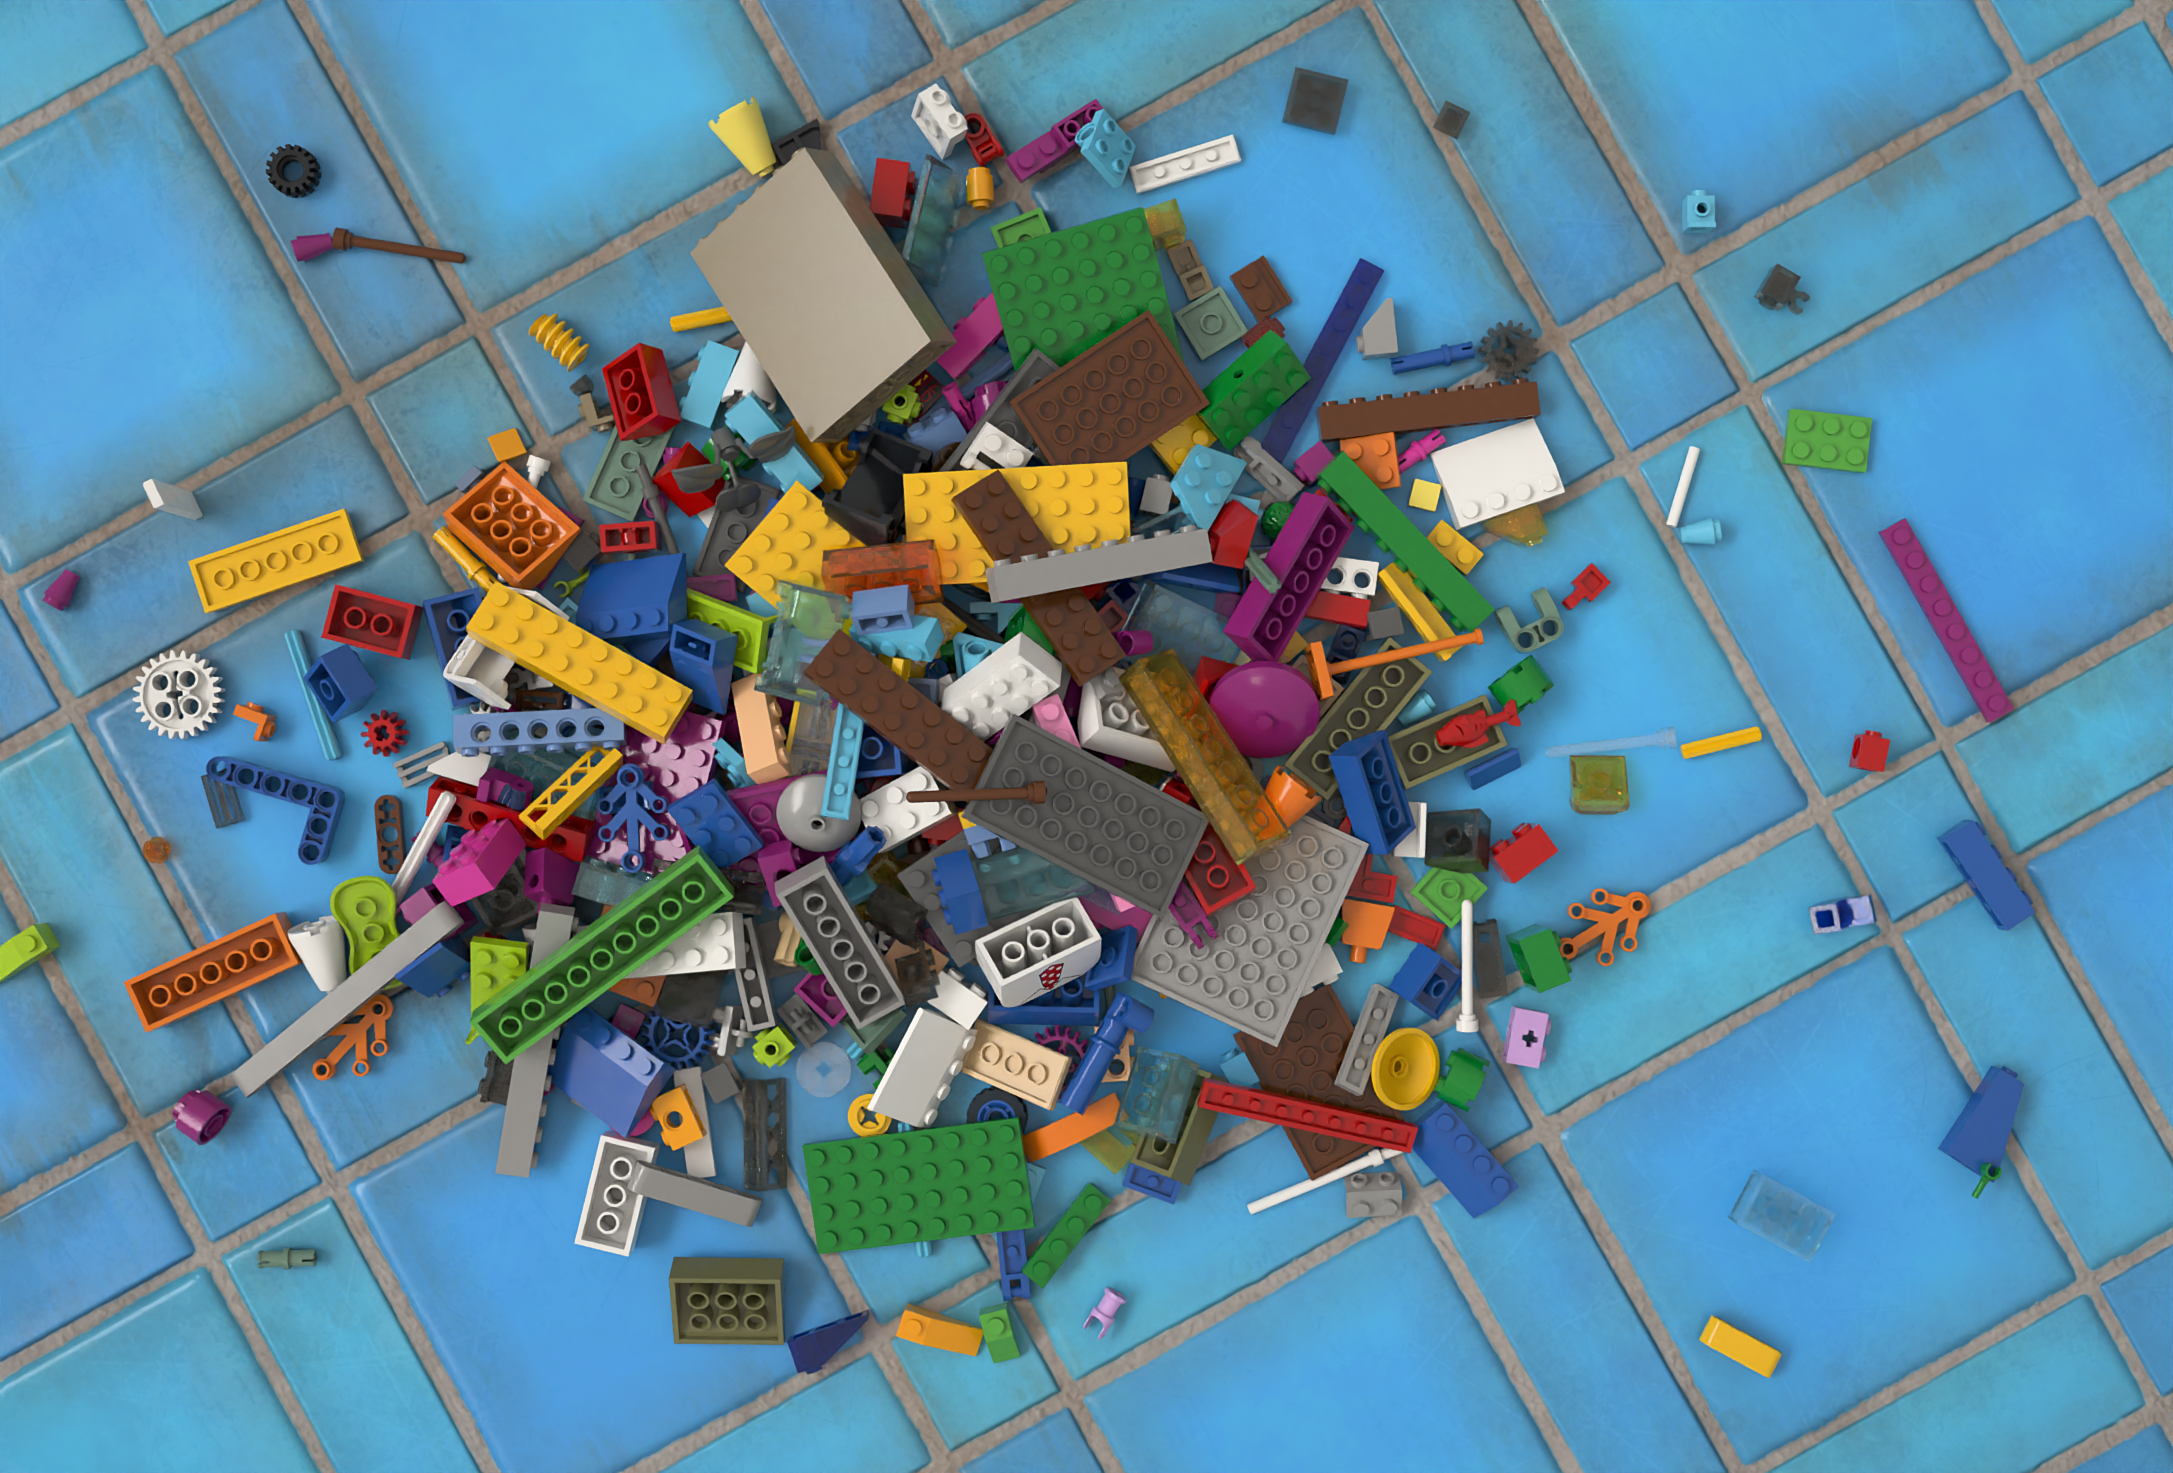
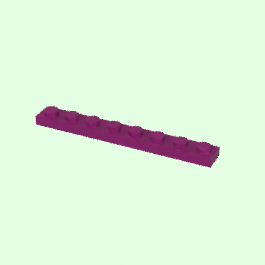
M1906 518L1878 532L1985 721L1992 722L2013 710L2011 702Z

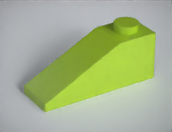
M48 923L34 924L0 946V983L61 947Z

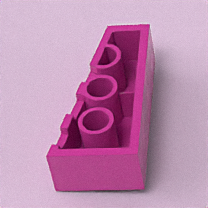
M993 292L986 299L984 297L980 298L972 307L974 312L968 318L962 317L953 326L955 331L952 335L957 343L936 360L953 379H960L986 355L987 352L984 349L987 346L993 347L1004 334Z

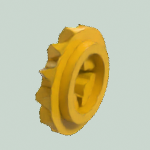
M874 1094L859 1096L849 1107V1125L860 1136L883 1134L891 1123V1117L880 1113L875 1114L876 1121L879 1124L872 1120L861 1123L866 1115L864 1109L871 1111L868 1109V1106Z

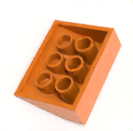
M505 461L443 513L448 529L512 587L532 590L545 579L581 531L580 527Z

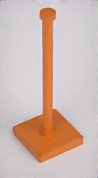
M1477 628L1472 633L1329 664L1328 661L1326 662L1321 641L1310 643L1304 650L1312 684L1317 691L1319 702H1322L1334 696L1330 681L1334 674L1473 643L1482 645L1484 640L1481 629Z

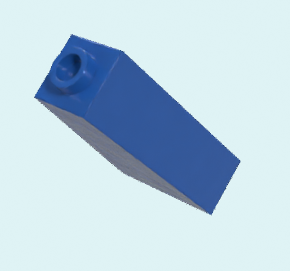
M1991 1066L1938 1149L1981 1177L1980 1166L1983 1163H1991L1988 1169L1989 1175L1993 1173L1995 1167H2000L2024 1084L2016 1079L2018 1074L2005 1066L2001 1069Z

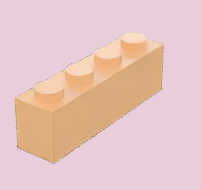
M758 673L731 683L747 775L758 785L790 775L788 763L791 762V758L784 744L786 733L780 723L779 717H782V711L776 702L775 695L778 694V690L774 681L768 679L763 673Z

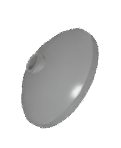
M823 774L803 776L790 783L778 800L776 812L777 821L783 834L798 847L814 852H827L844 846L856 835L862 816L860 801L853 791L849 821L820 817L827 775ZM819 820L822 822V824L817 825L814 824L813 821Z

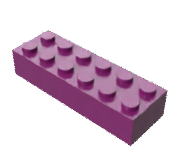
M1303 492L1263 561L1282 584L1281 588L1277 589L1276 593L1271 594L1254 576L1223 630L1251 660L1279 661L1355 528L1328 497Z

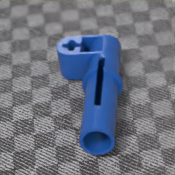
M1118 991L1098 1030L1089 1037L1091 1043L1059 1103L1084 1115L1115 1055H1120L1119 1047L1128 1030L1130 1029L1139 1034L1144 1033L1152 1024L1154 1010Z

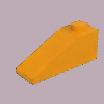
M907 1303L896 1336L921 1345L976 1356L984 1333L980 1327Z

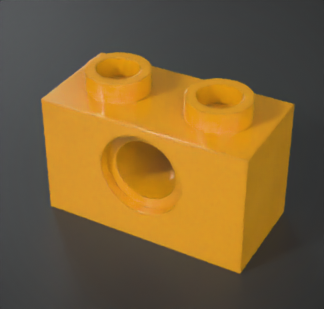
M685 1084L658 1095L649 1107L654 1120H659L663 1128L661 1136L667 1147L671 1146L673 1151L708 1134ZM676 1111L682 1115L683 1122L681 1125H675L671 1122V1112Z

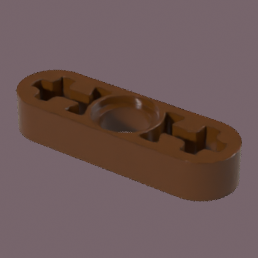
M383 795L374 804L378 862L380 869L384 873L397 874L407 858L403 807L398 797ZM389 799V803L395 806L394 809L390 810V819L396 818V822L383 823V819H388V812L382 809V805H386ZM390 826L394 827L398 833L397 839L391 843L384 838V831ZM398 845L399 850H393V857L399 859V864H396L393 870L392 865H387V859H391V850L385 851V847Z

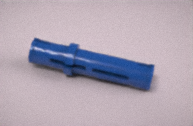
M1472 341L1453 346L1444 344L1438 349L1390 358L1391 368H1393V375L1442 364L1446 367L1451 366L1452 362L1474 359L1475 353L1474 348H1472Z

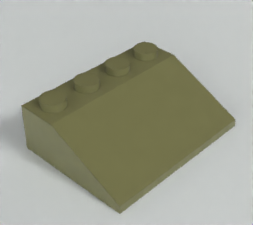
M673 1258L669 1275L674 1344L784 1345V1258Z

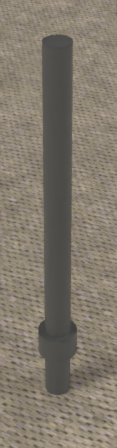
M646 464L635 467L643 489H641L645 500L648 499L668 554L680 553L658 497L660 491L657 484H653Z

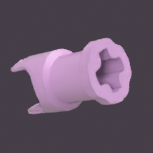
M1111 1287L1105 1288L1104 1297L1099 1305L1092 1309L1083 1326V1329H1086L1094 1317L1098 1318L1103 1323V1329L1098 1336V1340H1101L1115 1321L1114 1316L1119 1307L1127 1301L1124 1295Z

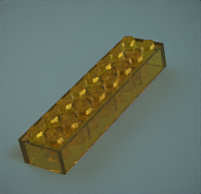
M1173 648L1137 660L1119 677L1126 692L1130 695L1140 714L1144 717L1156 739L1184 780L1185 785L1191 791L1238 866L1271 852L1292 835Z

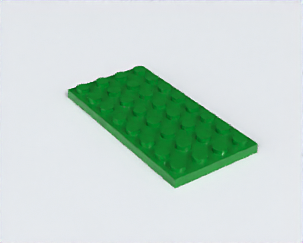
M1020 1116L805 1143L802 1145L818 1254L1028 1229L1036 1226Z

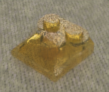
M1570 755L1571 796L1569 802L1572 810L1586 815H1614L1629 809L1625 756Z

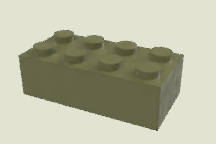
M1486 694L1387 736L1404 789H1409L1508 745L1499 724L1488 728L1485 732L1488 742L1477 747L1464 748L1451 745L1440 747L1437 742L1435 731L1441 729L1446 723L1460 714H1474L1476 711L1483 709L1486 717L1493 715L1494 713Z

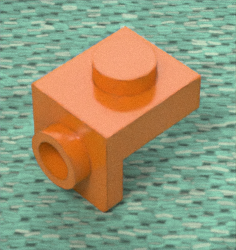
M248 701L247 705L237 704L233 715L257 723L258 727L253 740L267 742L268 738H271L275 732L276 723L274 721L276 716L263 712L264 707Z

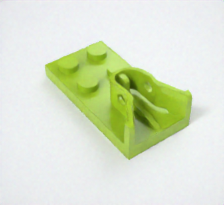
M687 588V620L697 619L738 635L734 666L754 674L775 668V662L767 649L769 625L780 621V614L765 618Z
M473 936L470 942L471 1015L476 1008L529 970V943ZM472 1025L465 1044L470 1045L478 1036H481Z

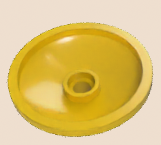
M1405 1027L1390 1033L1379 1045L1372 1063V1083L1378 1098L1385 1105L1396 1110H1410L1421 1105L1430 1096L1438 1080L1440 1070L1438 1049L1433 1039L1422 1030Z

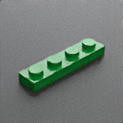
M1087 1182L1020 1271L1041 1288H1044L1111 1200Z

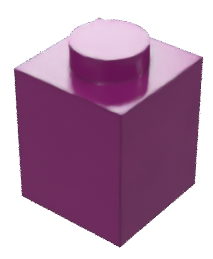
M1320 440L1295 460L1293 472L1302 483L1307 481L1311 485L1318 479L1315 475L1334 456Z

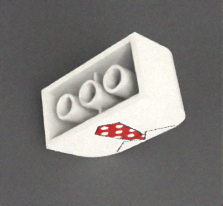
M1073 894L976 940V960L1002 1006L1015 1007L1072 981L1089 971L1100 959L1102 938L1077 896Z

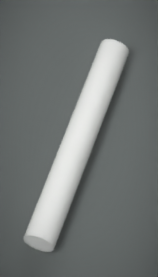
M1689 447L1666 525L1669 527L1677 528L1700 452L1699 448Z

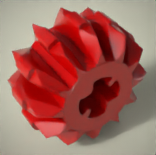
M381 710L380 716L376 713L370 715L373 723L364 721L363 725L368 728V732H362L360 735L361 737H369L364 746L366 748L373 746L372 754L378 755L382 751L384 757H389L391 751L395 754L401 752L398 744L404 746L408 744L402 738L403 735L410 734L409 730H402L407 721L405 719L398 720L399 714L397 712H392L389 715L387 710ZM382 729H387L386 732L390 734L388 738H384L385 735L381 733Z

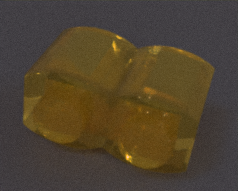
M892 850L874 855L867 866L870 878L876 884L888 888L892 896L897 900L908 904L913 900L897 876L899 872L910 866V864L897 860Z

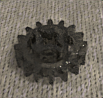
M1512 320L1507 322L1506 327L1501 322H1498L1496 324L1497 331L1490 327L1486 331L1489 337L1483 336L1480 340L1485 345L1478 349V353L1485 354L1480 363H1488L1489 366L1486 372L1489 373L1494 370L1496 372L1495 379H1498L1502 374L1505 377V381H1509L1513 374L1516 379H1520L1522 377L1521 371L1528 374L1531 371L1528 364L1535 365L1538 361L1532 357V355L1539 353L1540 349L1533 348V344L1538 339H1530L1529 335L1532 330L1528 329L1524 332L1522 330L1523 323L1521 322L1517 327H1513ZM1511 334L1518 336L1521 340L1513 338ZM1497 337L1498 347L1491 352L1492 343ZM1506 347L1508 349L1513 348L1514 352L1510 355V353H1504L1503 350ZM1526 350L1525 360L1520 364L1519 356L1521 352ZM1499 361V362L1505 364V365L1507 366V368H1504V367L1500 366V365L1497 364L1496 362Z

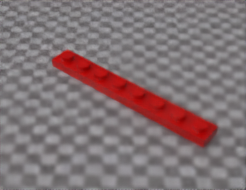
M1205 1077L1197 1101V1105L1200 1108L1411 1153L1418 1130L1417 1125L1414 1123Z

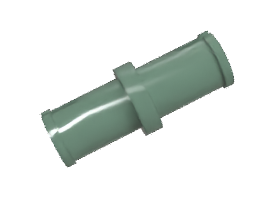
M285 1247L283 1250L276 1251L260 1250L257 1261H261V1263L257 1265L259 1269L283 1267L284 1270H290L292 1267L298 1266L315 1267L318 1255L314 1256V1254H317V1249L292 1250L291 1247Z

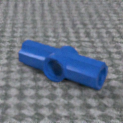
M867 826L853 842L848 841L838 852L834 861L830 863V867L842 887L853 876L857 878L868 866L872 857L885 845L887 840L884 837V832L877 826Z

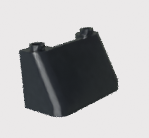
M872 428L868 436H863L859 442L857 451L860 452V461L841 490L835 488L832 492L825 494L822 507L825 508L824 512L829 518L874 553L886 557L904 529L899 525L905 517L903 474L931 473L933 451Z

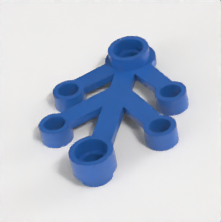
M632 763L623 765L617 773L618 784L605 798H601L597 803V809L601 814H610L616 809V801L626 792V804L607 825L599 829L598 836L603 842L613 841L617 837L618 829L627 820L628 851L622 856L621 864L623 869L629 873L638 872L646 865V857L640 851L639 821L652 832L653 838L657 841L666 840L671 834L670 827L667 824L658 823L638 803V793L650 803V807L655 813L667 811L669 800L665 796H658L644 782L645 774L642 768ZM630 772L634 773L636 777L634 782L628 779ZM658 799L664 804L662 809H658L656 806ZM604 801H608L610 804L608 811L603 808ZM659 827L664 829V837L658 835L657 830ZM606 828L611 831L610 838H607L604 834ZM634 855L639 858L638 865L632 862Z

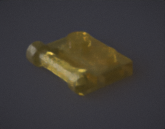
M1125 1119L1114 1125L1132 1140L1128 1147L1107 1129L1079 1142L1115 1175L1133 1156L1142 1133H1139Z

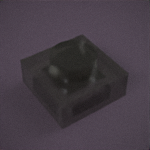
M1445 101L1433 128L1458 139L1470 112Z

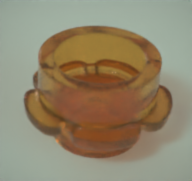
M153 837L145 842L142 851L148 862L160 864L168 859L167 855L170 853L171 848L169 843L165 842L162 837ZM155 848H159L158 853L155 852Z

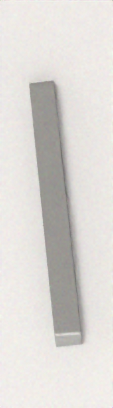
M446 900L438 904L230 1075L247 1098L258 1092L397 979L394 976L396 973L463 925L464 920Z

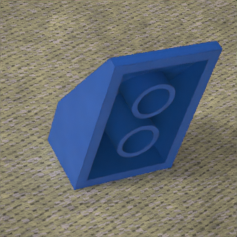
M461 937L441 941L394 976L400 982L428 998L436 995L441 998L453 989L452 983L458 979L463 982L471 976L470 949Z

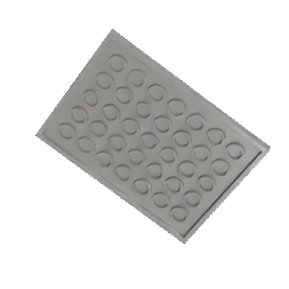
M1217 776L1201 812L1210 817L1216 814L1252 878L1256 891L1207 918L1219 936L1213 940L1209 937L1201 922L1192 928L1203 941L1204 947L1200 950L1188 933L1183 931L1169 909H1167L1163 919L1152 915L1134 954L1131 980L1277 1047L1369 844L1306 815L1271 843L1265 841L1261 844L1250 835L1252 830L1248 826L1262 795ZM1183 875V877H1182L1183 881L1185 882V884L1187 885V887L1189 888V890L1191 891V893H1192V894L1194 895V897L1196 898V896H1195L1194 892L1192 891V889H1191L1189 883L1187 882L1185 876Z

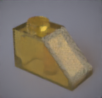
M1537 503L1489 520L1481 525L1484 531L1517 546L1526 543L1527 548L1542 543L1541 537L1548 534Z

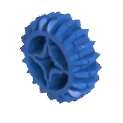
M680 995L674 997V1004H672L669 997L665 998V1008L660 1003H656L654 1008L657 1013L650 1010L646 1014L652 1021L642 1022V1026L649 1028V1031L641 1033V1037H649L650 1040L643 1045L646 1048L652 1046V1052L658 1054L661 1059L667 1060V1063L671 1066L676 1062L678 1071L683 1069L684 1062L689 1069L694 1067L693 1059L697 1063H701L703 1057L700 1053L709 1055L711 1052L705 1044H714V1041L710 1040L708 1035L716 1033V1029H708L707 1026L714 1022L713 1018L708 1020L704 1018L709 1013L708 1008L699 1012L700 1001H697L691 1007V997H686L682 1004ZM682 1011L691 1015L692 1018L686 1022H680L675 1017L672 1018L668 1012ZM663 1019L667 1034L660 1042L658 1038V1025L660 1020ZM698 1024L700 1038L698 1045L695 1047L692 1044L694 1041L690 1036V1032ZM686 1025H689L682 1034L684 1036V1039L682 1037H678L669 1041V1039L672 1036H674V1027L676 1029L685 1027ZM671 1044H677L682 1049H686L689 1054H673L667 1051L666 1048Z

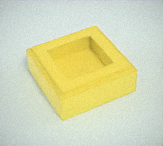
M1414 479L1408 506L1435 512L1442 485Z

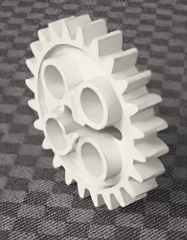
M171 650L170 658L167 654L160 653V661L150 659L152 668L142 667L146 675L145 677L136 676V679L142 684L141 686L133 687V690L140 692V696L133 698V701L141 702V706L135 711L145 713L141 722L147 723L151 721L149 730L155 731L159 728V736H166L168 733L170 739H176L179 734L181 739H188L189 733L192 736H199L198 728L202 731H208L206 722H217L212 715L213 713H222V710L216 706L217 703H224L225 700L219 698L218 694L226 690L225 688L217 687V684L223 678L213 676L218 669L216 667L207 668L210 662L208 659H203L199 662V654L193 653L190 657L189 651L182 650L179 655L178 651ZM190 673H193L196 680L194 685L190 687L187 683V677ZM166 676L168 686L163 690L160 687V680ZM182 691L183 695L177 699L176 693ZM193 700H196L199 704V709L195 714L190 710V704ZM167 703L171 706V713L168 717L163 713V707Z

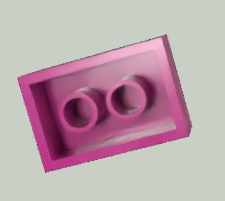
M508 818L498 823L496 820L491 821L477 832L473 829L461 837L462 842L449 853L450 858L438 867L439 872L432 882L451 907L495 889L526 846V842Z

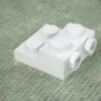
M937 84L918 94L911 117L943 160L952 154L955 144L964 139L968 129L966 119L960 112L955 111L951 105L949 95L945 90L940 89Z

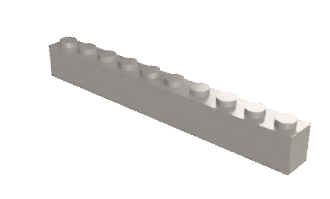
M541 903L530 969L569 941L571 934L577 933L579 918L574 917L575 908ZM561 1024L514 1058L495 1171L497 1174L529 1178L530 1169H536L539 1152H534L535 1143H541L543 1127L538 1126L539 1117H545L548 1101L542 1100L544 1091L549 1092L552 1075H548L547 1070L548 1065L554 1066L557 1050L552 1049L551 1046L553 1039L558 1040Z

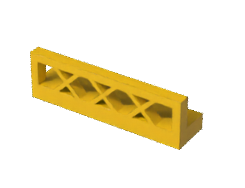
M1392 562L1377 574V581L1425 643L1456 636L1424 593H1421L1412 584L1413 579L1408 572L1402 573ZM1463 646L1433 652V654L1441 663L1449 659L1453 653Z
M592 747L591 751H587L519 815V819L544 840L623 766V755L616 748L610 752L609 750H604L603 747ZM599 751L604 758L595 767H590V759ZM575 773H587L576 785L571 786V777ZM566 781L568 782V786H562ZM555 792H567L556 804H551V796ZM536 810H548L536 822L529 818Z

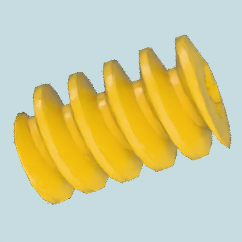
M557 313L551 316L547 314L540 316L532 324L528 334L532 337L536 336V341L539 344H544V349L547 352L552 351L551 356L554 359H560L559 363L563 367L568 366V372L573 371L585 359L590 345L587 343L580 347L579 344L582 337L571 338L575 331L574 329L570 328L567 331H563L567 323L561 321L556 324L555 322L559 316Z

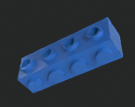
M1963 820L1939 836L1937 840L1996 927L2000 930L2008 931L2035 913L2031 906L2033 902L2030 896L2025 891H2021L2015 883L2017 881L2015 874L2008 867L2005 868L2000 861L2002 856L1994 845H1990L1984 837L1986 835L1984 828L1973 820Z

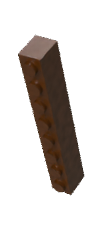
M1528 378L1512 380L1511 385H1501V381L1486 383L1485 388L1474 389V385H1463L1457 387L1458 391L1447 392V388H1437L1430 390L1431 394L1420 395V391L1403 393L1404 397L1393 398L1392 394L1376 396L1374 401H1366L1365 397L1350 399L1349 404L1338 405V401L1323 402L1322 407H1318L1316 410L1319 441L1328 443L1394 432L1397 435L1431 431L1435 428L1439 430L1537 418L1541 414L1537 381L1529 382Z

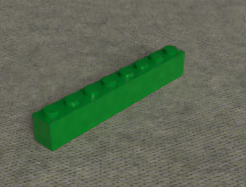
M1344 451L1338 452L1315 475L1320 480L1317 483L1318 486L1326 494L1332 493L1338 499L1336 502L1337 506L1345 514L1351 513L1357 519L1355 524L1363 533L1368 534L1370 532L1376 539L1374 544L1384 554L1389 552L1395 559L1393 564L1402 573L1408 572L1414 578L1412 584L1421 593L1426 591L1433 598L1430 601L1439 612L1443 613L1445 611L1451 617L1449 622L1456 630L1472 633L1495 610Z

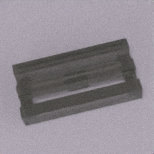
M227 768L223 769L222 771H218V773L221 776H224L227 772ZM208 775L201 776L216 829L245 821L236 787L226 784L236 817L232 819L222 783L214 781L225 821H223L211 782L213 779Z

